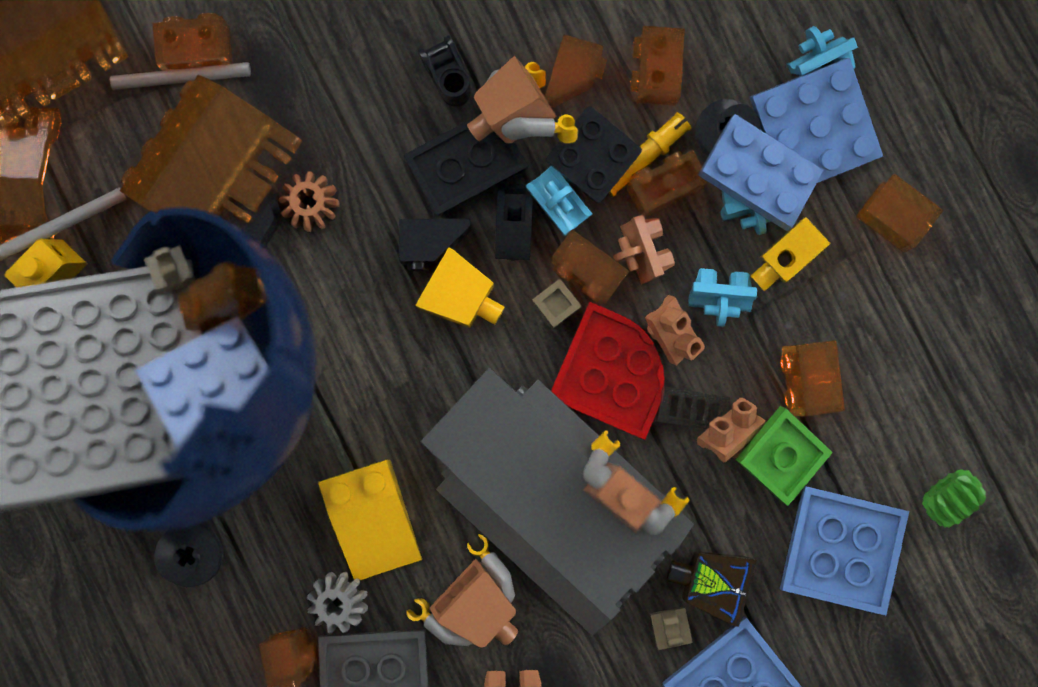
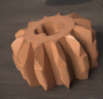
M307 172L305 182L302 181L298 174L294 175L293 180L296 183L294 187L289 184L283 185V189L290 195L279 197V203L288 206L281 212L284 218L293 217L291 225L294 228H298L303 223L306 232L312 231L313 222H316L320 229H324L326 226L322 218L326 216L330 220H334L336 217L328 208L339 206L338 199L330 198L337 192L335 186L326 187L328 179L324 175H321L315 181L314 174ZM311 195H313L316 204L312 208L307 205V209H305L306 206L302 202L306 196L311 199Z

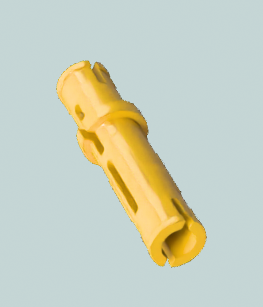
M676 112L656 132L651 131L647 135L648 139L639 146L642 148L641 154L609 192L612 197L616 196L623 187L661 154L665 156L670 151L669 147L687 131L692 129L689 122L686 121L675 130V126L685 118L682 114Z

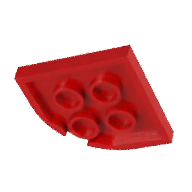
M589 301L551 392L569 408L645 440L659 409L664 391V369L659 354L651 338L640 326L618 313Z

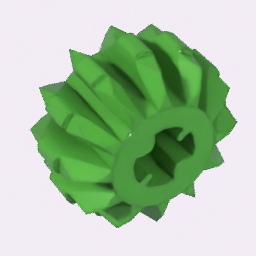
M957 470L954 473H949L945 478L939 479L935 485L931 486L930 491L924 494L922 505L927 510L926 513L933 521L935 520L939 526L951 527L954 524H960L965 518H970L973 512L979 510V506L985 502L986 491L983 489L982 483L978 478L973 476L969 470Z

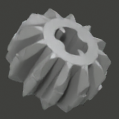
M329 572L325 575V580L318 579L313 583L315 591H311L307 599L314 603L308 608V613L318 614L319 616L315 621V626H320L323 622H326L328 633H332L337 626L342 633H345L350 629V624L357 626L362 621L360 614H364L368 610V605L362 602V600L367 597L368 591H357L356 587L360 584V579L356 578L350 583L348 582L347 572H342L338 578L334 572ZM336 598L342 601L339 607L333 602Z

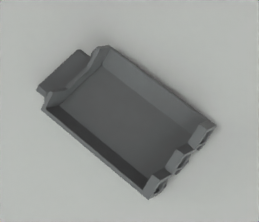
M489 367L420 441L446 466L441 473L445 480L436 490L593 636L621 610V605L633 592L637 593L655 573L654 569L662 560L679 547L694 523L680 512L678 516H674L668 525L656 535L647 533L643 528L635 534L583 490L588 484L584 479L583 473L593 452L591 444L599 435L541 381L537 380L529 389L522 385L516 392ZM616 451L609 456L608 463L622 468L660 501L663 500L665 496Z

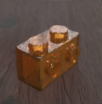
M215 13L199 14L197 19L186 20L183 17L170 16L165 17L163 22L153 23L156 65L162 71L232 64L230 29L222 16H218Z
M643 26L640 37H634L632 57L639 59L638 71H632L630 92H636V103L677 106L681 97L684 28Z
M694 150L684 155L681 151L676 152L663 159V165L653 170L649 166L631 175L632 180L629 181L626 189L640 215H643L645 218L705 188L708 181L698 176L702 166Z
M573 229L553 254L550 261L555 266L552 270L567 282H570L571 279L583 286L581 292L597 303L599 300L607 303L629 273L628 269Z
M231 262L215 266L212 273L204 278L193 281L190 284V288L177 296L186 331H211L237 316L240 320L267 303L263 284L256 267L235 266V263Z
M837 341L782 346L781 368L785 374L787 385L785 403L794 416H812L845 411Z
M306 627L271 634L259 644L267 687H300V682L306 681L307 676L314 670V664L318 663L316 645L314 642L309 643Z

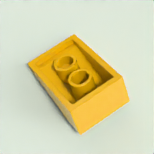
M390 459L318 482L328 516L353 579L363 580L422 560Z

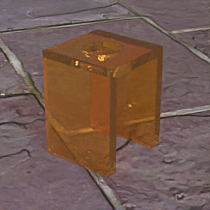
M894 174L887 182L879 184L858 212L857 218L904 253L917 247L944 210Z

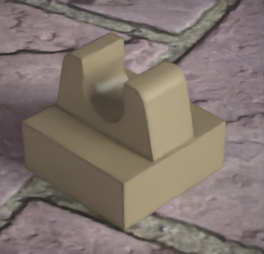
M180 246L170 250L168 247L153 252L154 256L145 258L159 296L194 283Z
M558 279L532 299V302L553 329L581 308L580 303L561 279Z
M684 606L649 613L658 650L693 643Z

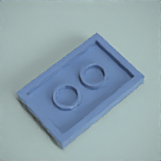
M734 114L726 124L698 176L788 231L793 228L823 169Z

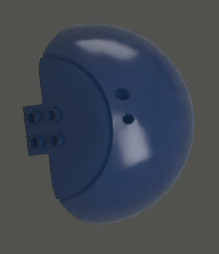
M186 207L160 209L157 212L151 210L136 223L111 261L114 265L127 269L147 267L145 258L154 256V251L168 247L170 250L180 246L185 259L192 260L194 265L202 334L238 316L268 367L262 379L239 410L206 402L199 408L203 413L201 418L170 460L162 459L159 464L166 476L179 477L181 479L71 498L84 512L96 520L113 527L127 530H175L199 524L224 513L253 494L278 471L299 442L310 415L316 384V349L312 325L296 286L277 259L255 238L231 222L203 210Z

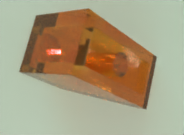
M563 35L545 94V98L552 109L591 89L595 77L602 79L608 60L602 57L604 46Z

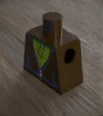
M695 551L691 565L671 561L667 581L685 586L682 599L686 603L739 627L756 560L747 556Z

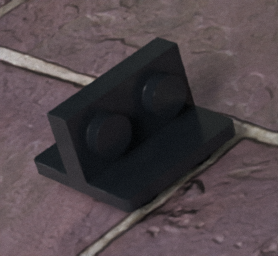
M588 106L575 121V127L578 129L577 140L573 143L559 141L546 157V162L565 177L564 179L573 190L577 187L594 202L600 203L641 154L642 148L593 107Z

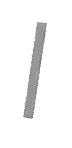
M249 62L116 75L110 77V83L113 90L247 77L251 76Z
M119 187L1 244L0 261L31 247L40 238L47 239L126 200L123 190Z

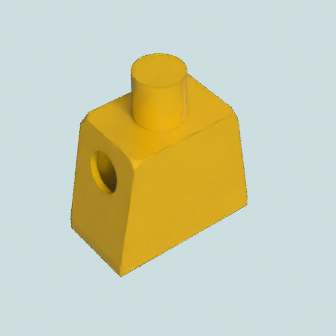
M805 217L761 256L765 263L750 277L763 291L767 290L779 278L786 283L831 243ZM784 251L788 252L792 258V261L785 267L781 266L778 262V257Z
M40 238L5 272L4 276L16 288L73 279L88 263L64 240Z
M448 247L415 305L421 311L468 328L471 327L477 315L495 325L505 308L488 297L494 287V283L450 247Z

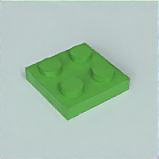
M780 406L735 460L781 503L789 506L833 452L790 411Z

